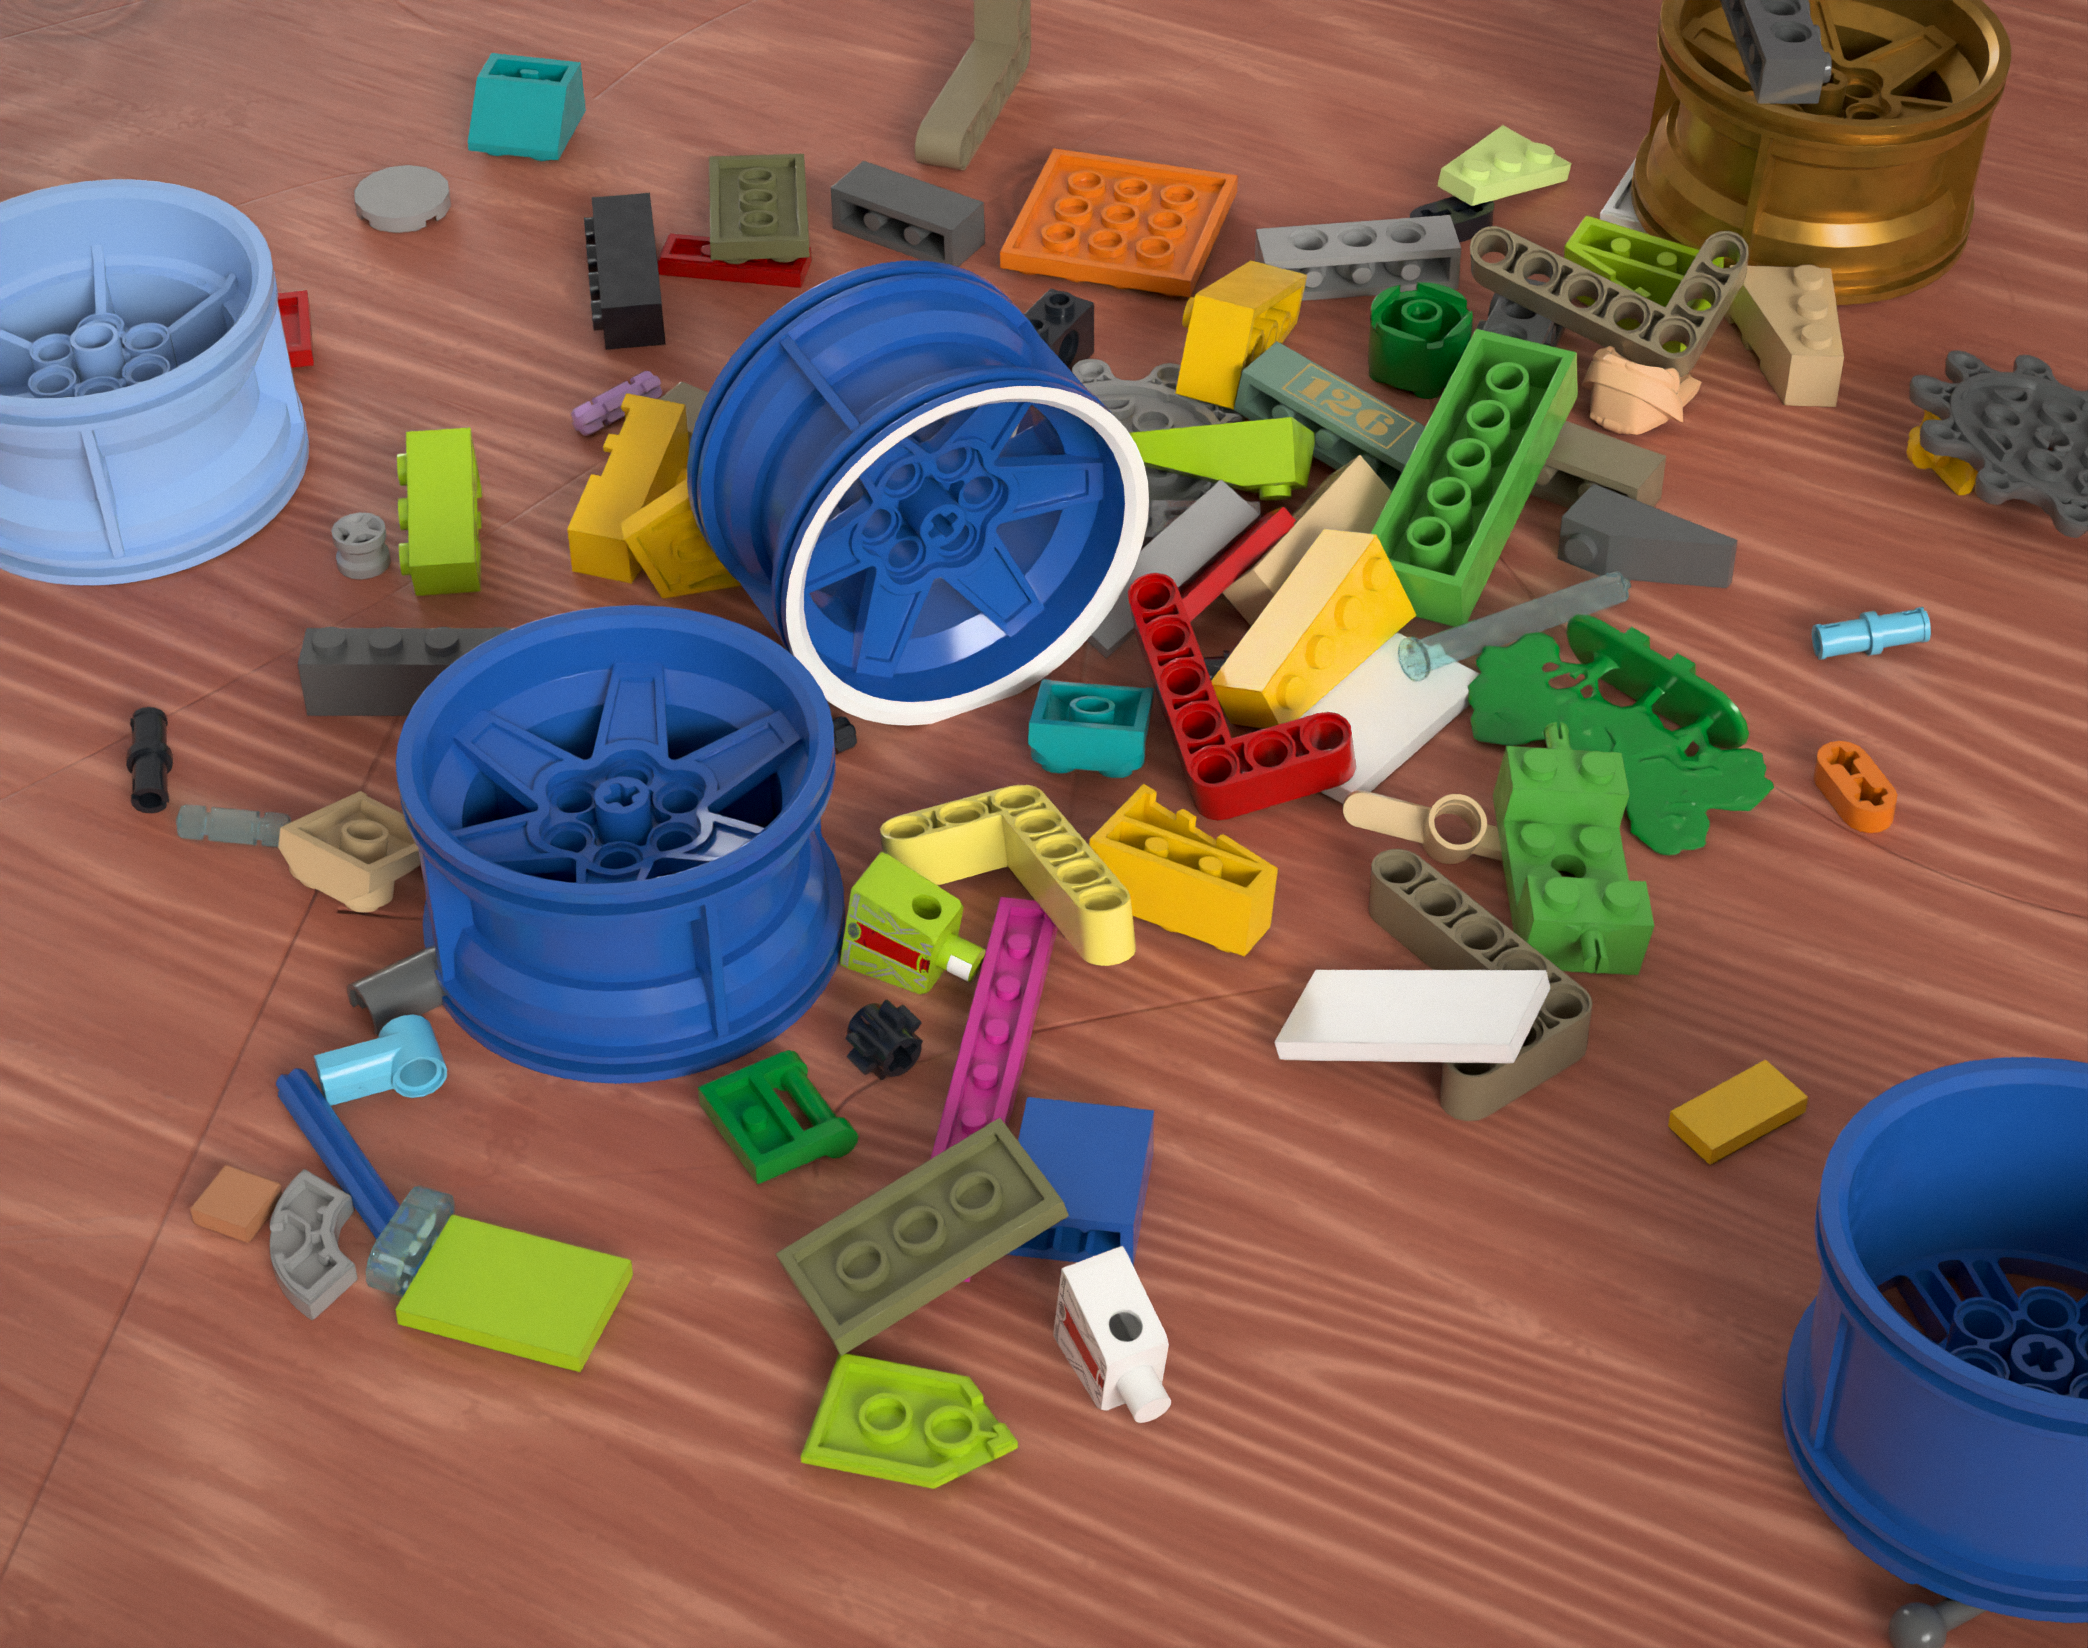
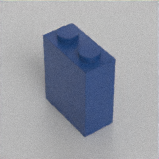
M1027 1097L1018 1142L1061 1197L1069 1216L1006 1255L1080 1262L1123 1246L1134 1267L1153 1159L1154 1110Z

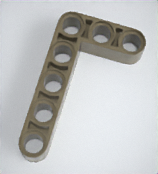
M974 0L975 39L918 129L915 142V159L917 163L959 170L967 168L1028 67L1031 53V0Z
M1498 226L1485 227L1472 237L1470 243L1471 272L1475 281L1481 286L1603 347H1615L1617 353L1637 364L1663 369L1673 367L1679 372L1680 377L1688 374L1693 369L1742 287L1747 274L1749 256L1747 243L1737 233L1719 231L1710 235L1702 245L1665 308L1505 228ZM1489 252H1499L1505 256L1498 263H1488L1481 259ZM1718 257H1728L1734 260L1736 265L1730 268H1720L1714 265L1712 261ZM1533 274H1543L1550 278L1547 283L1538 286L1526 281ZM1578 296H1587L1595 300V303L1588 308H1579L1574 306L1571 301ZM1693 299H1704L1712 306L1706 310L1697 311L1691 309L1687 303ZM1631 318L1637 320L1641 325L1637 329L1626 331L1616 326V323L1622 319ZM1668 341H1679L1687 348L1680 353H1669L1661 346Z
M1389 849L1379 853L1373 859L1368 905L1371 918L1431 969L1546 970L1550 990L1514 1063L1443 1062L1440 1103L1447 1114L1463 1121H1478L1488 1117L1576 1063L1585 1055L1593 1003L1591 996L1582 986L1420 856L1408 850Z

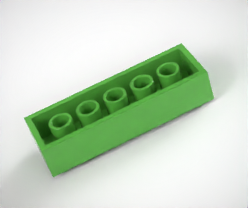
M1475 330L1371 534L1377 535L1417 614L1415 617L1464 629L1578 397L1577 352L1485 330Z

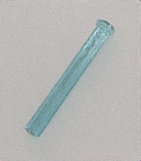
M1612 571L1422 639H1417L1416 637L1405 638L1398 646L1400 666L1411 680H1424L1432 670L1482 653V648L1486 645L1502 646L1518 640L1525 633L1542 632L1567 623L1576 614L1589 615L1623 603L1629 598L1630 580L1628 578L1624 579L1621 572Z

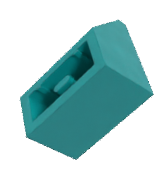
M491 53L477 76L467 142L468 150L486 152L492 156L514 155L531 157L537 161L559 160L586 111L581 62Z

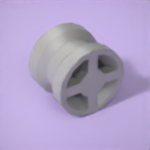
M360 512L344 516L334 523L331 532L334 546L338 549L336 554L337 566L344 576L362 580L378 576L388 569L391 560L388 546L384 543L387 537L384 521L379 516Z

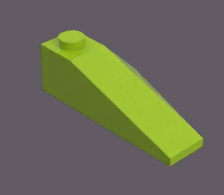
M1293 417L1129 433L1138 447L1145 467L1215 484L1222 479L1231 488L1259 493L1260 500L1289 499L1292 497L1291 490L1306 489L1315 445L1314 432Z

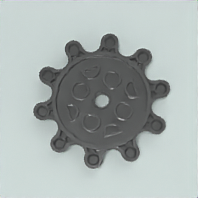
M1959 350L1949 352L1945 360V374L1953 383L1943 382L1927 375H1916L1911 379L1909 388V399L1911 402L1941 419L1923 422L1920 429L1921 446L1934 455L1961 459L1977 470L1975 493L1981 500L1989 504L2000 505L2007 500L2022 499L2041 507L2051 517L2055 528L2065 536L2078 538L2088 531V390L2076 391L2062 385L2055 379L2048 364L2031 355L2017 356L2014 361L2013 372H1999L1985 365L1974 355Z

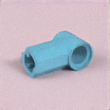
M413 1014L400 1016L388 1022L380 1031L377 1039L314 1055L322 1093L330 1106L395 1089L397 1093L405 1097H424L440 1088L447 1078V1067L430 1022L422 1016Z

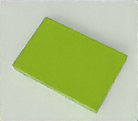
M452 1214L395 1309L397 1321L402 1326L581 1373L633 1276L632 1262L629 1259Z

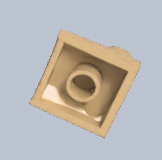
M361 791L280 827L278 848L289 864L291 875L300 880L304 886L317 889L344 903L347 908L356 912H372L388 904L393 898L395 880L421 865L419 849L407 828L404 814L368 797L367 794Z

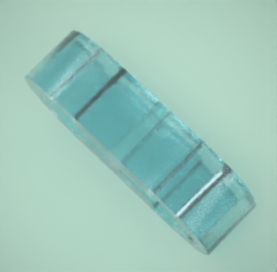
M421 1185L414 1187L409 1192L371 1249L366 1266V1282L369 1287L403 1297L450 1216L454 1215L455 1202L452 1195Z

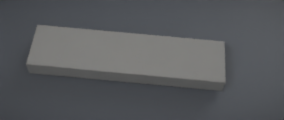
M1222 479L1218 481L1141 549L1134 570L1123 592L1111 611L1087 641L1105 658H1108L1135 633L1128 600V590L1137 578L1149 573L1165 574L1174 580L1179 592H1182L1258 522L1260 514Z

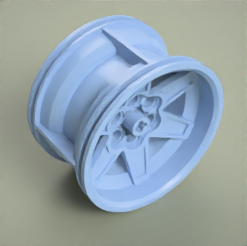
M109 179L64 184L33 191L0 203V569L32 580L65 585L124 584L173 574L204 563L243 543L274 519L297 490L304 476L309 458V438L302 403L295 387L277 301L278 289L271 252L258 227L234 206L196 189L158 181Z

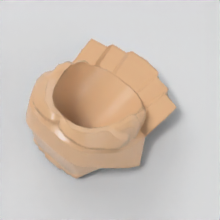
M1608 346L1597 350L1592 356L1593 361L1590 363L1581 387L1591 391L1590 418L1603 426L1604 429L1618 434L1639 435L1666 423L1669 419L1683 423V407L1697 394L1702 382L1691 377L1690 374L1680 377L1679 372L1673 367L1663 369L1637 364L1617 353L1615 347Z

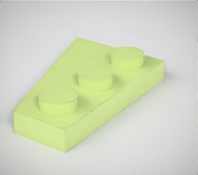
M1502 125L1441 168L1437 186L1465 203L1474 206L1567 181L1572 163L1554 154L1555 151L1550 146L1534 143Z

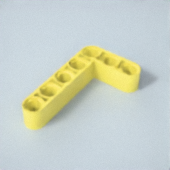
M1031 785L1007 786L891 818L882 824L880 835L883 852L937 886L1008 866L1086 962L1094 965L1109 966L1127 961L1135 954L1136 943L1129 891L1039 788Z

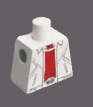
M1120 1246L1062 1268L1053 1336L1097 1408L1107 1411L1126 1403L1134 1420L1138 1423L1148 1422L1161 1416L1171 1405V1400L1162 1385L1169 1343L1161 1322L1124 1247Z

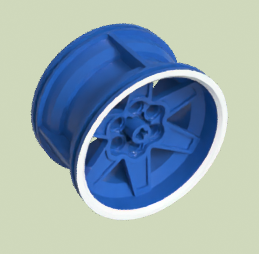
M905 260L887 262L847 272L809 289L770 316L743 342L717 376L696 420L687 462V488L690 506L701 534L720 562L740 582L776 631L785 649L795 656L812 674L827 701L851 715L883 724L905 726L932 724L1019 694L1046 677L1083 645L1115 605L1136 565L1148 522V479L1138 447L1127 429L1098 397L1087 390L1039 336L1031 322L1003 291L987 279L969 270L932 261ZM1018 426L1016 435L1010 438L1013 432L1015 431L1016 427Z

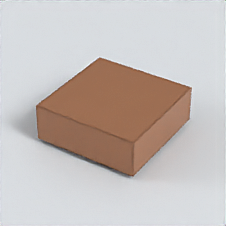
M225 1165L190 1208L193 1222L201 1227L249 1243L273 1213L282 1195L281 1184Z

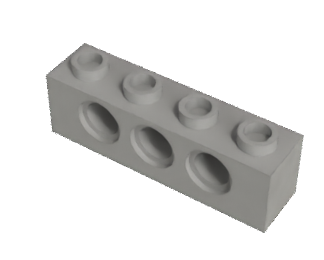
M1450 215L1256 229L1255 262L1306 274L1307 279L1302 301L1373 296L1380 294L1387 288L1400 284V292L1416 290L1417 282L1436 283L1454 290L1458 289L1461 246Z

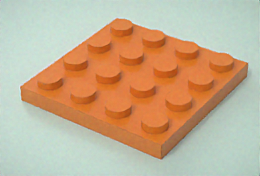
M1053 148L1000 251V268L1019 271L1026 275L1041 274L1061 277L1072 282L1086 281L1112 285L1118 289L1158 292L1168 297H1191L1236 196L1238 175Z

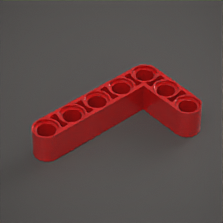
M1149 573L1137 578L1130 585L1128 600L1135 634L1195 807L1201 815L1216 821L1227 820L1338 787L1353 777L1356 770V759L1351 725L1346 718L1338 713H1316L1231 738L1176 583L1165 574Z

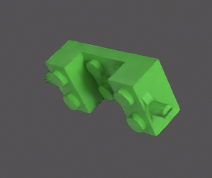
M1557 722L1550 723L1543 731L1547 748L1506 746L1492 795L1513 931L1562 971L1587 972L1590 974L1638 975L1654 929V921L1646 881H1629L1619 829L1630 795L1622 753L1573 750L1570 746L1568 726L1560 722L1559 729H1557ZM1558 871H1567L1576 877H1562Z

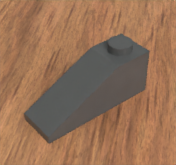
M1593 484L1562 516L1557 559L1604 578L1727 588L1732 583L1738 540Z

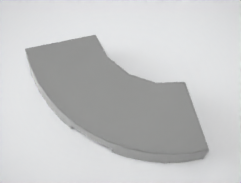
M303 1169L284 1190L270 1221V1257L276 1280L283 1294L296 1309L313 1321L358 1280L355 1264L338 1247L341 1228L354 1212L352 1197L349 1194Z

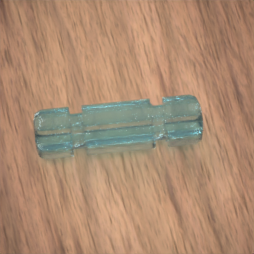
M192 804L181 806L176 817L177 833L183 839L203 840L204 835H208V840L212 842L254 846L257 845V840H262V846L278 848L280 827L291 822L290 816L285 813L265 812L264 817H260L259 811L211 807V812H206V806Z

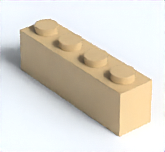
M1357 456L1329 475L1293 513L1292 517L1296 520L1294 522L1295 525L1222 593L1252 626L1324 529L1371 534L1392 493L1391 490L1362 456Z

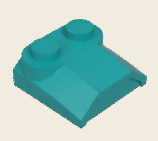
M1042 679L1029 721L1028 744L1031 746V758L1035 762L1042 764L1044 770L1052 773H1068L1075 769L1099 771L1103 776L1111 778L1130 776L1133 770L1141 768L1145 762V743L1154 699V688Z

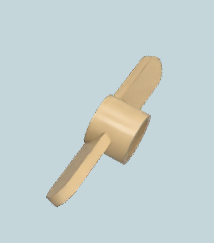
M1364 790L1354 791L1344 800L1343 814L1351 825L1422 843L1427 854L1438 862L1457 864L1465 861L1472 854L1503 861L1498 828L1487 824L1486 815L1478 802L1466 795H1446L1435 802L1432 808ZM1442 814H1453L1461 817L1471 829L1472 841L1462 845L1445 841L1435 828V817Z

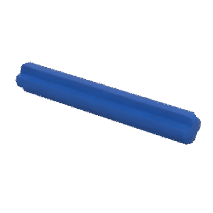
M300 1068L293 1069L289 1074H281L276 1081V1086L279 1089L278 1097L342 1190L352 1197L353 1206L379 1244L392 1248L398 1241H406L412 1231L409 1227V1217L309 1074Z

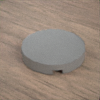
M405 165L373 172L361 180L354 190L357 216L361 220L364 218L369 220L370 227L379 231L393 233L417 231L427 227L426 220L432 219L434 216H436L437 221L442 219L451 207L448 181L439 172L427 167Z

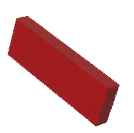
M671 233L667 237L657 263L659 275L801 288L812 262L811 247H809L810 257H801L791 262H777L770 258L749 259L744 263L730 264L723 260H711L710 237Z
M1284 506L1266 513L1180 593L1190 622L1295 525L1294 522L1296 520Z

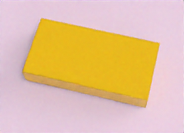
M1765 1059L1670 1111L1668 1127L1711 1165L1805 1113L1808 1096Z

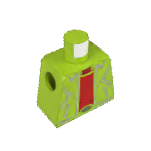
M882 851L851 889L840 965L917 994H925L931 990L944 971H948L971 982L983 963L986 950L958 936L964 908L958 898Z

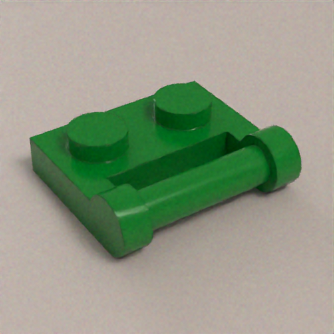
M787 1050L698 1087L700 1106L757 1185L825 1155L835 1159L843 1157L850 1153L858 1142L859 1136L847 1119L836 1116L807 1077V1065L795 1051ZM774 1088L788 1092L811 1123L812 1128L803 1131L775 1093Z

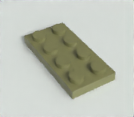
M804 154L709 156L711 260H723L730 264H740L747 262L749 259L771 258L777 262H791L801 257H810Z
M998 1118L777 1252L776 1256L783 1270L842 1356L1069 1215L1061 1197L1002 1119Z

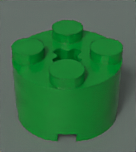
M1417 282L1416 290L1400 292L1401 284L1387 288L1375 297L1371 305L1368 346L1369 377L1375 382L1386 383L1399 389L1413 391L1414 395L1422 399L1437 398L1442 395L1443 388H1446L1450 376L1454 373L1471 340L1472 310L1469 312L1467 309V299L1461 293L1444 285Z

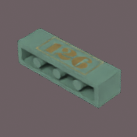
M1278 341L1242 371L1234 406L1236 412L1252 421L1293 417L1314 432L1315 445L1313 456L1338 470L1361 455L1391 492L1426 427Z

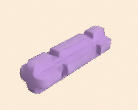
M643 371L629 380L631 384L625 381L593 398V405H591L590 401L574 408L571 413L573 427L576 431L579 430L583 436H590L603 429V422L608 426L625 417L621 404L626 393L658 399L662 394L660 379L650 371Z

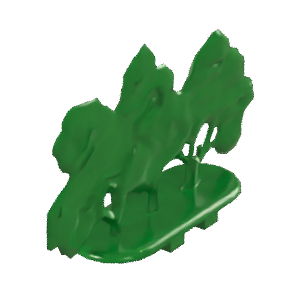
M1576 614L1570 618L1567 624L1566 636L1570 648L1582 664L1562 662L1559 657V646L1553 637L1542 632L1525 633L1508 647L1486 645L1482 648V654L1476 659V665L1481 673L1467 686L1469 690L1468 702L1474 709L1470 718L1473 737L1481 742L1506 746L1527 744L1533 740L1545 739L1543 734L1544 728L1550 723L1557 722V729H1559L1561 722L1568 726L1570 746L1573 750L1622 753L1630 794L1626 810L1631 820V833L1659 854L1675 855L1679 854L1682 850H1695L1704 847L1706 844V834L1710 827V821L1705 813L1708 809L1751 811L1774 788L1773 782L1765 778L1767 767L1762 753L1750 748H1739L1747 743L1749 731L1745 718L1732 700L1714 685L1696 675V663L1678 653L1669 660L1650 649V637L1632 626L1623 633L1590 615ZM1548 662L1559 665L1553 671L1544 672L1541 669ZM1569 672V676L1574 679L1580 674H1583L1585 677L1578 684L1569 688L1556 689L1548 683L1551 678ZM1598 679L1603 680L1637 701L1633 705L1625 707L1613 705L1601 696ZM1587 685H1591L1593 689L1591 697L1584 698L1580 690ZM1652 710L1681 726V728L1674 731L1664 728L1660 718ZM1694 741L1699 746L1698 752L1694 756L1687 757L1684 751Z

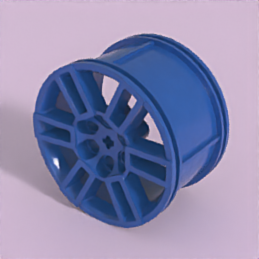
M2002 1057L1967 1061L1940 1067L1905 1080L1871 1100L1852 1117L1840 1132L1828 1154L1820 1184L1814 1225L1816 1252L1822 1270L1818 1294L1805 1310L1794 1331L1782 1382L1780 1411L1787 1447L1797 1472L1810 1494L1827 1516L1847 1535V1540L1873 1562L1909 1584L1916 1583L1934 1593L1960 1603L2001 1615L2037 1621L2088 1623V1293L2076 1303L2073 1297L2062 1290L2053 1287L2037 1286L2027 1289L2018 1298L2005 1274L2039 1278L2088 1292V1063L2039 1057ZM1946 1278L1955 1280L1965 1298L1964 1301L1960 1300ZM1897 1287L1930 1339L1903 1318L1881 1293Z

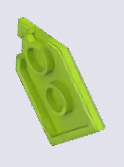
M846 1353L842 1356L838 1354L801 1454V1463L935 1489L1018 1449V1441L1004 1423L998 1422L983 1402V1394L970 1377Z

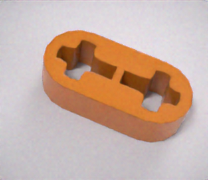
M1833 741L1822 745L1817 753L1813 779L1816 786L1849 827L1859 832L1878 833L1888 829L1893 823L1898 796L1893 785L1860 746L1846 741Z

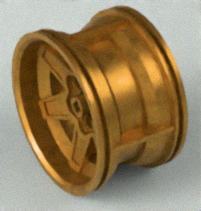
M1663 0L1656 37L1657 52L1661 60L1654 107L1650 130L1642 140L1636 154L1631 184V200L1635 214L1649 235L1700 250L1710 235L1719 231H1731L1744 238L1748 245L1749 256L1747 266L1798 267L1801 265H1813L1819 268H1831L1836 305L1872 303L1912 293L1938 280L1956 264L1966 247L1974 215L1973 193L1993 111L2002 98L2011 63L2009 36L1996 14L1982 0H1809L1810 17L1813 24L1818 25L1820 28L1821 45L1824 52H1829L1831 55L1832 68L1829 82L1822 83L1819 102L1801 104L1757 103L1720 0ZM1724 257V268L1736 265L1734 260Z

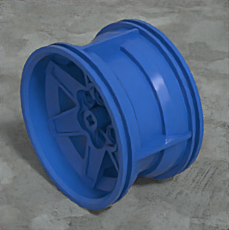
M643 605L582 609L524 624L480 644L441 672L413 705L403 725L398 741L396 772L407 828L419 849L427 897L423 915L425 948L432 945L435 946L438 970H435L439 986L446 994L442 997L443 1006L454 1021L470 1037L488 1050L525 1068L564 1079L613 1084L645 1083L674 1079L729 1063L765 1045L799 1020L826 989L840 960L845 933L844 887L841 873L832 850L821 834L820 819L830 799L836 773L834 725L830 707L822 689L805 666L781 645L739 623L687 609Z

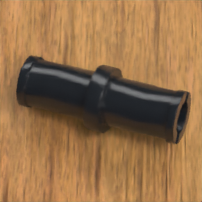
M154 707L140 708L133 713V718L130 719L132 746L127 750L126 766L132 774V806L137 811L149 814L158 813L167 807V802L169 803L167 774L172 770L173 754L167 746L168 718L162 710Z

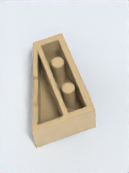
M1801 265L1798 267L1747 266L1744 283L1724 315L1725 319L1729 324L1736 323L1742 332V344L1746 350L1755 351L1760 359L1759 369L1784 405L1836 407L1844 353L1831 268H1819L1813 265Z

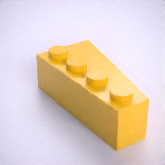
M1250 260L1196 293L1195 297H1190L1185 306L1182 325L1188 328L1175 394L1234 409L1242 371L1276 341L1282 344L1297 324L1307 275Z
M1324 529L1211 681L1217 699L1231 724L1266 729L1299 719L1417 615L1376 534Z

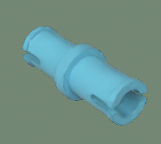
M1924 607L1884 615H1877L1875 611L1863 612L1860 614L1859 619L1824 625L1815 624L1812 627L1813 648L1819 660L1865 651L1868 656L1881 654L1883 648L1916 642H1929L1931 636L1930 620L1927 611H1924Z

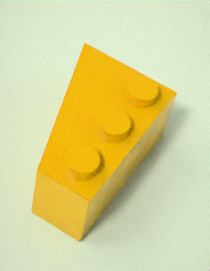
M626 393L621 404L626 420L619 435L608 434L603 448L605 452L611 453L601 476L590 475L567 532L573 572L632 584L642 566L625 542L620 523L687 479L689 438L685 404Z
M1143 784L1089 839V846L1129 891L1133 916L1157 924L1167 931L1181 933L1214 945L1221 951L1233 952L1245 957L1271 926L1278 868L1224 834L1218 836L1217 840L1195 827L1196 816L1185 809L1177 811L1176 814L1156 802L1157 792Z

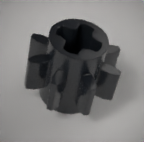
M884 1000L882 1005L879 1003L868 1004L861 1008L849 1022L845 1039L854 1048L849 1052L847 1058L864 1075L873 1072L880 1080L885 1079L887 1075L890 1077L900 1076L914 1066L921 1054L923 1040L914 1032L920 1027L922 1022L905 1005L896 1008L889 1000Z

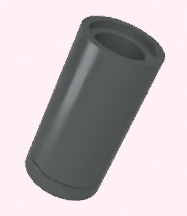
M432 945L347 986L350 1004L353 1007L359 1005L362 1009L368 1008L374 1024V1033L379 1036L382 1028L395 1018L412 1014L420 1016L443 1005L442 997L446 994L439 986L435 971L438 970L435 946Z

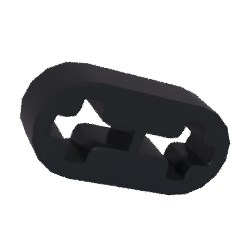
M1452 196L1415 208L1410 213V218L1450 215L1460 243L1472 239L1479 230L1493 226L1494 202L1489 201L1471 206Z

